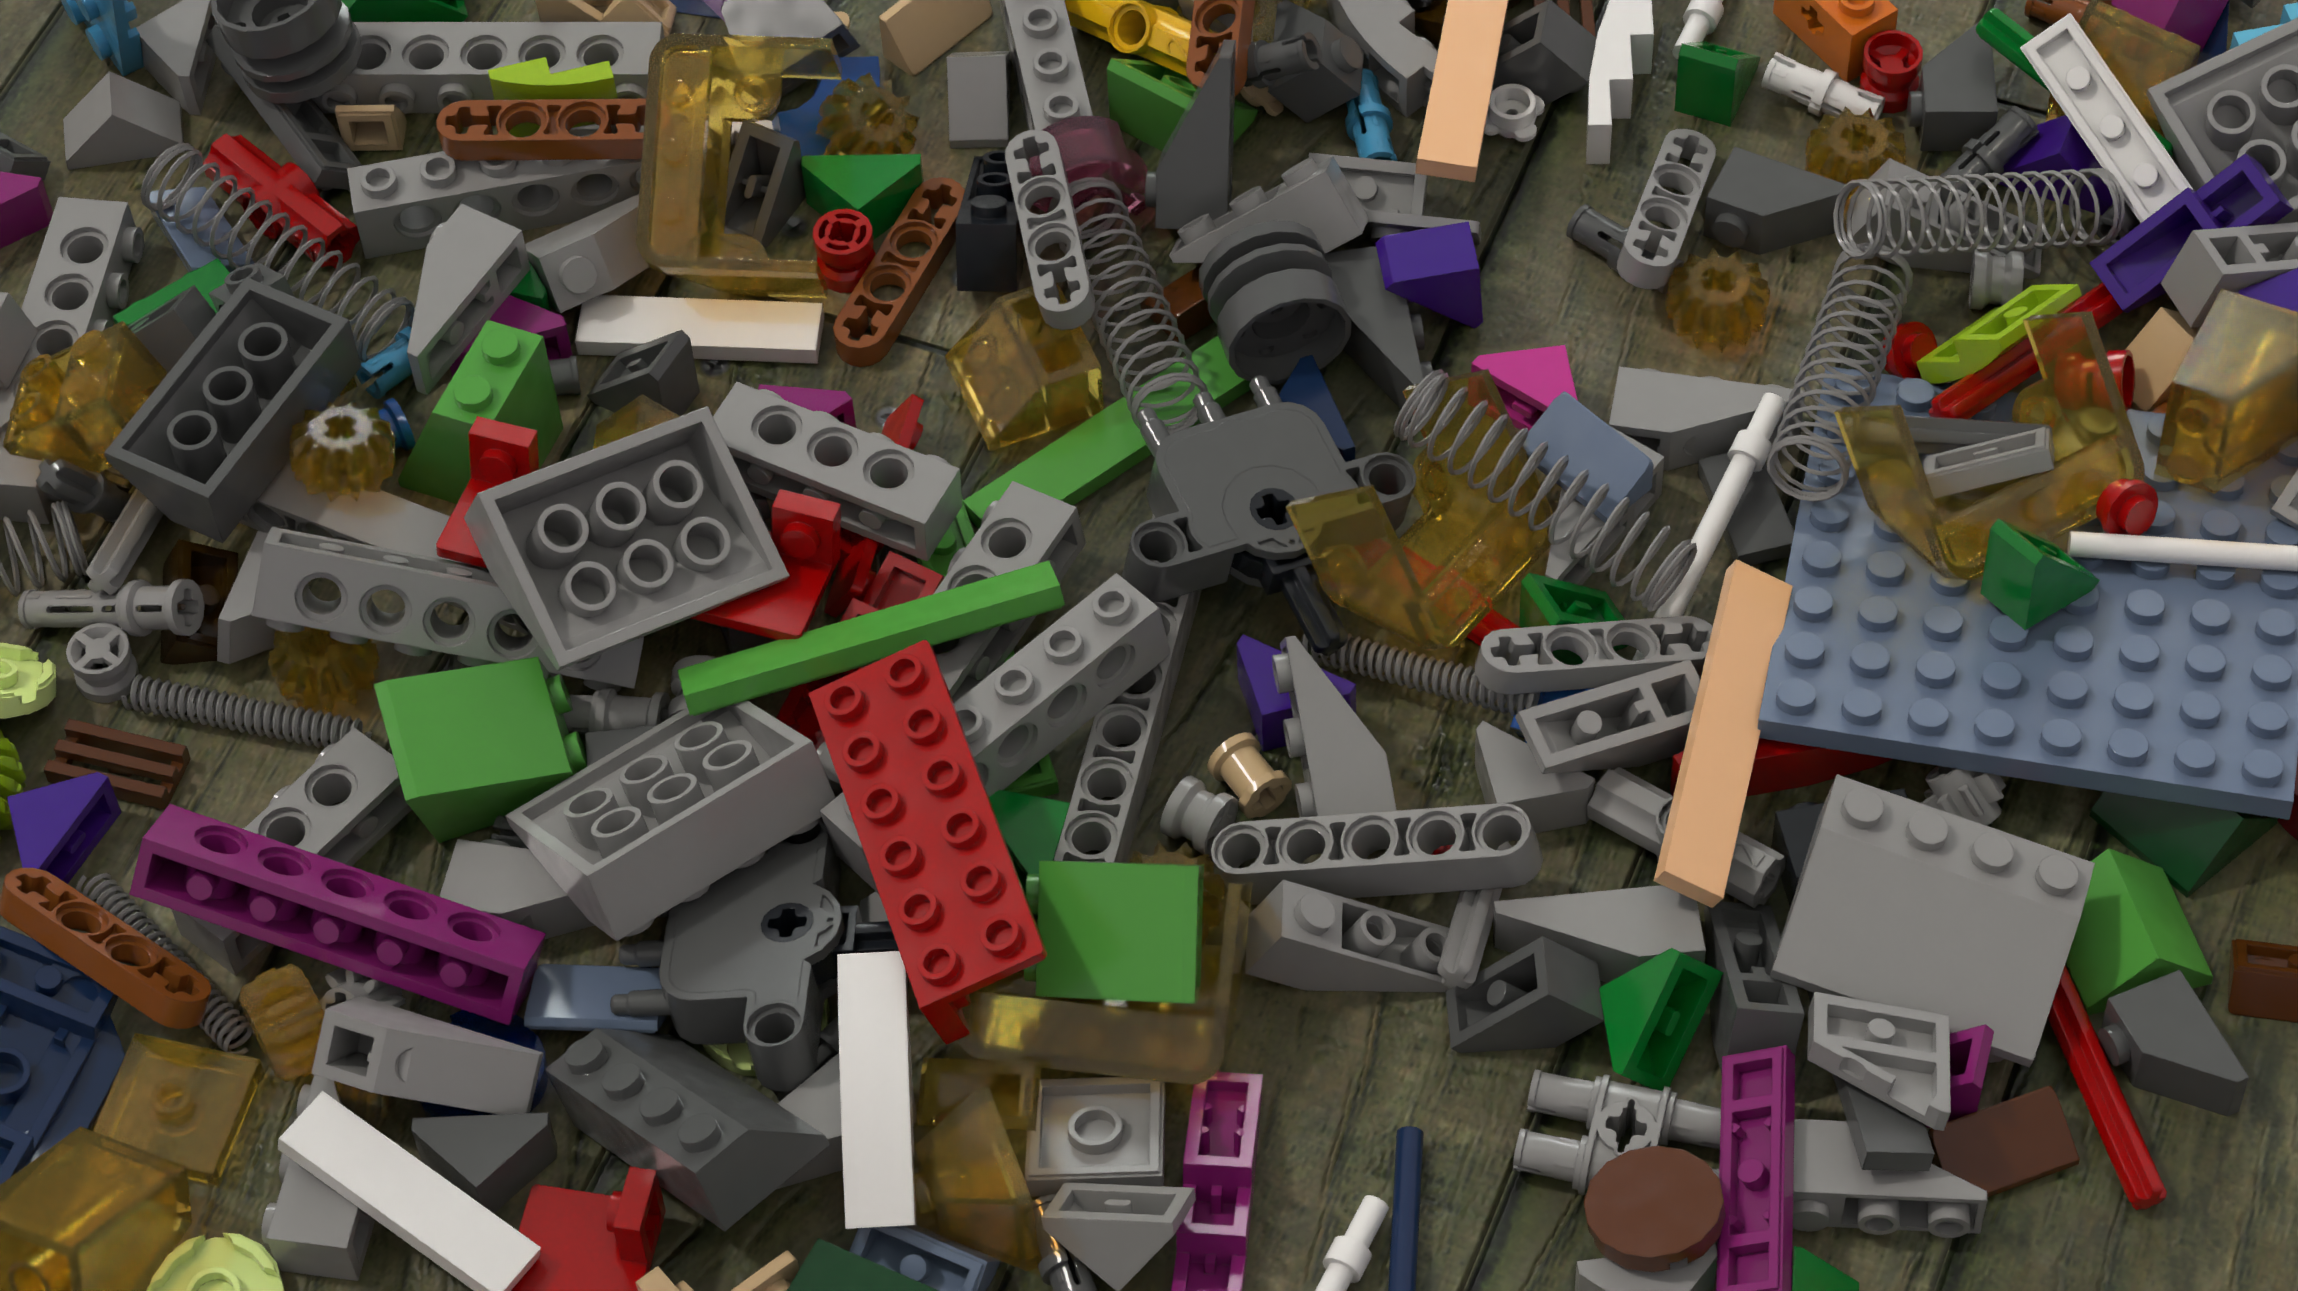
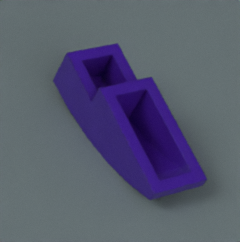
M2245 153L2197 191L2189 187L2089 264L2120 308L2128 313L2166 293L2160 283L2193 230L2275 224L2294 209L2261 163Z

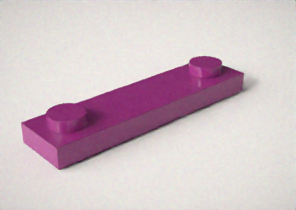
M1787 1045L1722 1056L1719 1179L1726 1217L1717 1243L1716 1291H1792L1795 1055Z

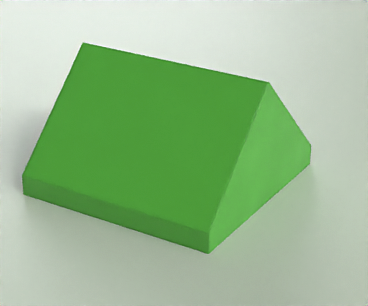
M1111 58L1107 67L1110 125L1163 151L1196 90L1187 76L1153 61ZM1235 99L1234 143L1253 123L1258 112L1257 109Z
M2110 848L2094 858L2091 862L2095 863L2083 911L2065 963L2088 1016L2104 1012L2108 998L2178 970L2182 972L2192 989L2212 984L2213 975L2164 869Z

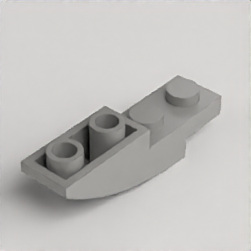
M1326 0L1332 25L1344 35L1354 39L1359 47L1364 50L1363 68L1373 71L1374 76L1378 77L1380 96L1406 118L1422 106L1427 108L1438 51L1426 38L1415 35V10L1408 1Z

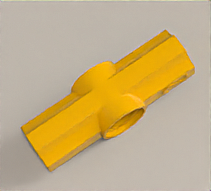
M1065 0L1071 26L1111 43L1119 52L1139 55L1187 76L1186 65L1192 21L1179 16L1171 7L1153 5L1144 0ZM1209 29L1210 33H1218L1214 30Z

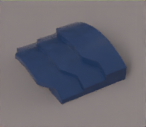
M0 926V1198L3 1199L20 1179L56 1173L67 1169L113 1089L126 1062V1055L111 1019V1013L118 996L33 938Z

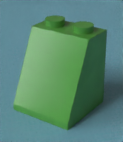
M490 320L485 322L432 411L398 478L400 487L457 504L471 479L468 433L477 416L537 430L540 470L563 430L543 336Z
M539 657L396 678L373 684L405 801L438 843L494 825L498 815H507L587 767V755L580 735L577 731L568 732L563 715L573 711L570 695L561 674L551 677Z
M1039 861V874L1027 875L1026 898L1032 914H1038L1037 928L1045 946L1047 957L1043 961L1024 969V981L1036 982L1035 996L1195 1004L1201 999L1204 865Z

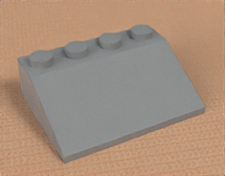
M2298 18L2147 89V97L2165 138L2173 146V156L2193 190L2197 191L2246 153L2261 163L2294 209L2275 224L2298 222Z
M708 406L479 492L464 516V520L490 575L557 671L785 581L790 576Z
M747 700L696 716H690L688 708H685L508 813L505 817L509 826L585 917L615 941H619L624 937L634 936L645 931L652 925L656 917L679 903L689 902L701 897L708 891L712 883L735 869L755 864L764 856L766 850L789 836L809 831L818 824L822 817L820 810L836 797L813 742Z
M1837 774L1819 814L1769 977L1811 992L1949 1015L1950 1034L1986 1024L1994 1031L1990 1054L2030 1068L2081 918L2095 863Z

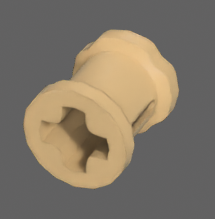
M1243 732L1230 737L1218 746L1210 756L1207 768L1217 781H1225L1239 798V809L1248 819L1263 817L1282 804L1292 788V782L1282 770L1274 771L1259 753L1260 742L1252 733Z

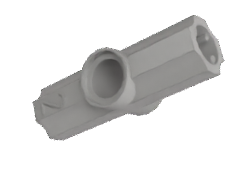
M1617 767L1615 770L1608 769L1596 784L1593 796L1587 805V816L1589 819L1656 854L1658 862L1673 796L1620 767ZM1738 831L1725 893L1753 908L1759 904L1764 905L1776 890L1780 876L1785 870V856Z

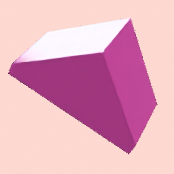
M1565 345L1479 355L1471 363L1470 401L1478 405L1480 402L1487 400L1488 412L1497 417L1507 414V423L1520 430L1528 428L1529 432L1552 401L1562 392L1569 393L1577 400Z

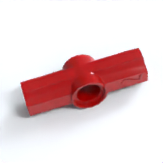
M226 133L211 144L210 152L203 161V165L216 162L220 166V178L234 175L237 178L238 190L251 187L255 191V203L269 200L272 203V216L286 212L290 216L289 229L294 226L304 225L308 231L307 242L321 237L325 240V254L340 250L343 253V264L352 257V251L360 240L357 225L321 198L313 181L299 166L292 162H287L281 167L241 134L230 136ZM213 167L205 170V174L213 181L216 170ZM226 180L219 187L230 195L233 182ZM248 192L236 198L241 203L244 212L250 202V194ZM261 205L248 217L258 230L265 221L268 207ZM281 217L271 223L263 235L269 239H276L283 232L285 219ZM297 230L286 240L298 249L303 238V232ZM318 242L314 243L305 250L304 254L315 262L321 245ZM333 255L320 267L333 266L336 268L338 257Z

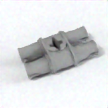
M1535 1069L1528 1096L1527 1111L1585 1122L1586 1129L1590 1131L1588 1136L1583 1135L1581 1141L1521 1128L1514 1153L1513 1170L1572 1182V1189L1578 1190V1194L1585 1195L1590 1180L1606 1162L1629 1150L1651 1146H1667L1669 1140L1720 1150L1721 1108L1677 1099L1678 1092L1672 1091L1671 1087L1665 1086L1663 1091L1611 1081V1075L1604 1074L1603 1077L1596 1076L1595 1082ZM1631 1128L1632 1137L1630 1143L1625 1145L1624 1152L1619 1153L1620 1139L1622 1136H1625L1626 1130ZM1712 1169L1719 1178V1169Z

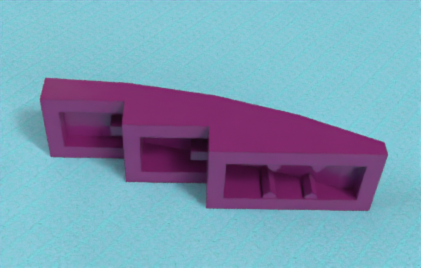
M1198 1070L1195 1072L1183 1159V1187L1194 1188L1196 1201L1176 1231L1177 1252L1171 1291H1244L1263 1090L1262 1074Z

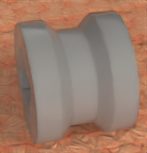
M1973 250L1969 284V309L1982 310L1988 304L2002 306L2022 292L2024 252L2010 251L2006 256H1992L1989 252Z
M109 623L87 625L77 631L68 642L66 649L68 663L74 672L77 687L85 698L96 703H110L120 700L123 695L127 696L130 694L132 682L140 673L136 659L132 654L128 636L120 627ZM97 666H101V667H102V669H95V668H96Z
M1191 775L1187 776L1179 782L1166 803L1161 817L1160 832L1173 840L1184 837L1192 841L1193 848L1197 852L1207 857L1212 856L1211 847L1214 838L1222 829L1235 822L1238 812V800L1225 792L1215 795L1206 790L1205 784L1201 780Z

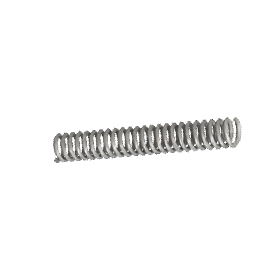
M1350 633L1348 634V645L1346 644L1332 655L1324 656L1321 653H1316L1311 647V657L1317 664L1324 663L1327 667L1333 665L1335 669L1342 667L1343 671L1351 670L1354 674L1360 672L1362 676L1370 675L1372 679L1379 677L1380 681L1388 679L1391 684L1397 682L1399 686L1407 685L1409 689L1416 687L1417 691L1425 689L1428 694L1434 692L1438 697L1444 695L1447 699L1453 697L1455 701L1463 700L1465 704L1472 702L1473 706L1481 705L1484 709L1491 707L1494 712L1498 710L1502 714L1509 712L1513 717L1518 711L1524 710L1525 707L1528 709L1537 706L1540 692L1499 694L1489 690L1480 683L1471 665L1465 669L1462 663L1455 666L1454 662L1450 661L1446 664L1443 658L1437 661L1435 656L1427 659L1425 653L1418 657L1416 651L1409 654L1406 648L1399 651L1398 646L1390 649L1387 643L1381 647L1379 641L1372 644L1369 638L1364 641L1360 636L1353 639ZM1304 634L1302 645L1308 652V640Z
M141 674L137 675L132 682L130 690L131 704L127 703L125 695L121 696V701L127 710L134 708L137 712L142 710L146 714L153 712L156 716L161 714L165 718L172 716L175 720L181 717L183 721L191 720L193 723L200 721L202 725H207L208 723L212 727L219 725L222 729L227 727L231 731L238 729L241 733L248 731L251 735L257 732L260 737L267 735L271 739L276 736L278 740H283L284 738L288 742L295 740L298 744L303 742L307 746L314 744L317 748L322 746L325 748L332 743H337L353 727L361 733L363 729V723L359 717L353 721L349 715L343 720L341 714L334 717L331 712H328L324 716L322 710L315 713L310 708L305 712L302 706L295 709L294 705L291 704L286 708L283 702L276 705L272 700L267 704L264 698L260 701H257L255 697L248 700L245 694L238 698L236 693L229 696L224 691L219 694L217 689L210 693L207 687L200 690L199 686L196 685L191 689L188 683L184 686H181L179 682L172 685L170 680H166L163 683L160 678H157L153 681L151 676L144 679ZM370 731L366 732L365 735L371 739L372 733Z
M98 874L86 884L83 895L92 901L97 898L95 903L103 905L105 910L117 916V918L168 952L172 949L171 954L179 956L180 960L197 970L196 965L191 963L190 958L184 957V952L178 950L176 944H172L171 938L166 937L165 932L160 931L159 926L154 924L153 919L148 918L147 913L142 911L140 906L136 905L135 900L129 899V894L124 892L122 887L117 886V882L111 878L110 874ZM84 875L79 879L76 890L82 893L81 887L87 879ZM104 878L105 881L98 884L93 889L91 894L87 896V893L89 889L92 887V885L96 883L98 880ZM210 983L212 988L205 1015L210 1014L207 1018L203 1019L199 1027L205 1031L206 1035L211 1037L213 1042L217 1043L218 1048L222 1049L225 1055L229 1057L243 1055L249 1051L246 1047L236 1052L231 1050L238 1048L249 1039L253 1026L247 1022L246 1017L240 1016V1011L234 1009V1005L230 1002L228 1003L227 997L221 996V991L215 990V985ZM247 1028V1032L240 1040L229 1045L230 1041L237 1038Z

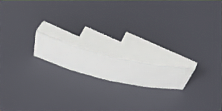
M1609 0L1598 30L1589 76L1586 164H1610L1612 119L1631 118L1633 74H1651L1654 40L1652 0Z
M899 951L837 954L845 1229L917 1225L913 1156H915L911 1091L913 1081L907 972Z

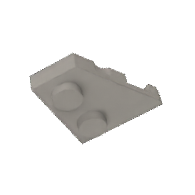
M1814 992L1808 1009L1807 1060L1928 1127L1944 1131L1951 1113L1949 1015Z

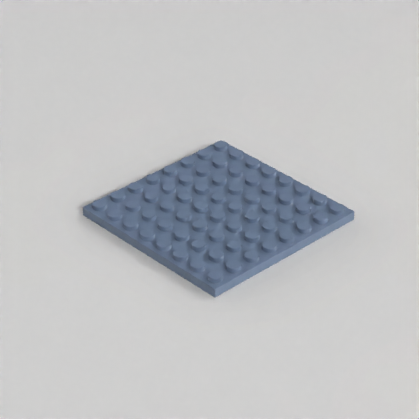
M1832 367L1840 373L1852 376L1863 375L1857 369ZM1825 369V373L1833 374ZM1881 374V381L1876 387V396L1871 402V412L1869 414L1929 417L1928 412L1932 408V399L1953 384H1930L1928 381L1920 378L1907 377L1903 379L1894 375ZM1823 378L1825 383L1836 389L1848 392L1858 391L1851 384L1844 381ZM1867 380L1855 381L1863 389L1870 386ZM2007 392L1970 419L2048 424L2052 427L2053 443L2055 446L2053 470L1928 500L1922 478L1924 460L1929 455L1868 451L1864 448L1862 432L1860 435V445L1855 451V460L1849 468V478L1842 492L1829 500L1816 502L1800 500L1785 582L1793 587L1784 628L1771 651L1757 729L1761 730L1759 738L2286 820L2290 819L2294 802L2298 757V572L2072 557L2100 581L2091 592L2026 630L1985 598L1980 591L1990 528L1998 518L2055 543L2068 554L2070 531L2105 533L2101 522L2096 516L2097 501L2104 489L2119 479L2142 480L2152 486L2157 493L2158 508L2155 520L2151 527L2142 533L2141 536L2298 546V530L2270 514L2272 507L2298 469V432L2128 409L2127 412H2119L2116 408L2109 405L2087 404L2080 408L2062 405L2061 400L2056 398ZM1820 394V399L1831 405L1853 407L1841 398ZM1862 395L1848 396L1858 405L1864 402ZM1817 410V416L1824 420L1835 423H1847L1838 415ZM1856 411L1842 412L1852 421L1859 418ZM1814 427L1813 433L1821 437L1841 439L1832 431L1821 427ZM1834 427L1847 437L1854 434L1851 427ZM1845 443L1832 444L1841 453L1848 450ZM1810 446V450L1813 452L1830 455L1816 446ZM1811 455L1808 457L1807 468L1818 471H1834L1840 468L1835 459L1826 460ZM1806 472L1803 485L1816 488L1829 487L1840 480L1841 473L1838 475L1820 476Z

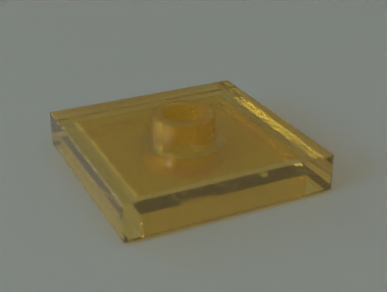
M135 1033L86 1145L92 1159L218 1185L263 1075L264 1069L260 1059Z

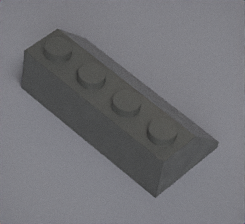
M246 277L104 452L106 460L171 521L224 543L360 369L361 362L349 319Z
M596 1028L584 1038L574 1042L562 1056L544 1069L576 1128L632 1167L656 1170L660 1186L723 1231L728 1230L830 1145L824 1134L671 1034L639 1033L636 1031Z

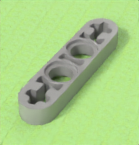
M1038 129L1027 130L1016 135L1009 142L1005 149V160L1035 298L1045 323L1059 330L1075 329L1091 318L1095 310V297L1065 164L1058 143L1053 135ZM1040 156V164L1044 175L1032 176L1029 158ZM1054 197L1060 200L1058 206L1047 214L1038 215L1029 211L1031 206L1041 198ZM1064 243L1070 246L1068 253L1058 260L1047 261L1039 257L1041 252L1051 244ZM1067 280L1071 291V301L1060 304L1056 283Z
M1675 129L1665 136L1617 260L1616 269L1626 282L1643 289H1658L1665 286L1669 281L1716 156V147L1707 136L1690 129ZM1680 157L1690 160V166L1678 163ZM1663 187L1674 188L1685 195L1672 193ZM1649 221L1661 222L1672 229L1660 228ZM1644 249L1656 253L1653 260L1642 256Z
M1675 616L1500 629L1492 631L1484 637L1474 666L1475 675L1480 683L1491 691L1499 694H1524L1597 688L1691 659L1701 679L1713 626L1697 617ZM1617 645L1632 646L1642 653L1644 659L1637 661L1624 659L1614 651L1613 647ZM1559 649L1570 650L1579 655L1583 663L1578 665L1564 664L1557 660L1552 652Z

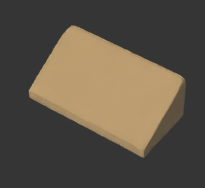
M898 1L879 16L883 56L908 75H918L992 16L993 11L990 1Z

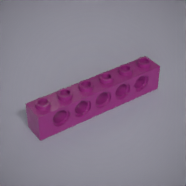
M172 804L168 805L142 838L129 895L506 1025H510L531 990L534 973L537 969L546 936L544 932Z

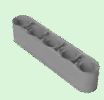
M1506 803L1242 821L1230 824L1222 829L1214 838L1211 847L1212 860L1230 894L1239 902L1252 905L1260 904L1282 880L1345 898L1512 888L1525 885L1534 879L1541 870L1543 862L1542 850L1529 817L1523 809ZM1512 840L1518 841L1517 844L1511 847L1510 849L1502 851L1497 850V848L1505 842ZM1453 845L1443 854L1431 855L1440 846ZM1377 850H1387L1378 858L1367 859L1370 854ZM1322 854L1314 862L1302 864L1311 855ZM1257 858L1250 866L1238 868L1246 860Z

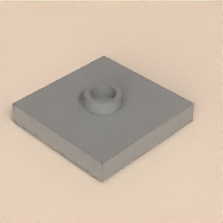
M1165 1076L1029 1080L1025 1163L1027 1197L1057 1194L1064 1182L1164 1186Z

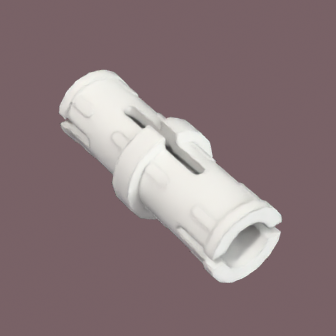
M1776 52L1770 60L1761 84L1764 89L1785 95L1808 106L1809 113L1816 116H1821L1825 113L1832 117H1837L1868 133H1871L1873 127L1876 126L1886 98L1881 95L1865 91L1838 79V72L1828 68L1824 72L1810 68L1779 52Z

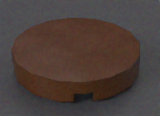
M1663 1146L1629 1150L1606 1162L1590 1180L1584 1199L1588 1230L1594 1238L1595 1246L1602 1255L1626 1269L1652 1273L1671 1270L1670 1263L1679 1262L1685 1258L1690 1263L1702 1257L1720 1237L1726 1217L1720 1179L1704 1160L1683 1149Z

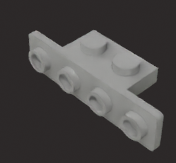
M1309 153V158H1313L1316 164L1332 156L1334 157L1369 217L1362 234H1370L1371 242L1376 243L1381 237L1386 235L1469 221L1474 245H1480L1482 234L1480 222L1424 216L1429 176L1415 174L1416 163Z

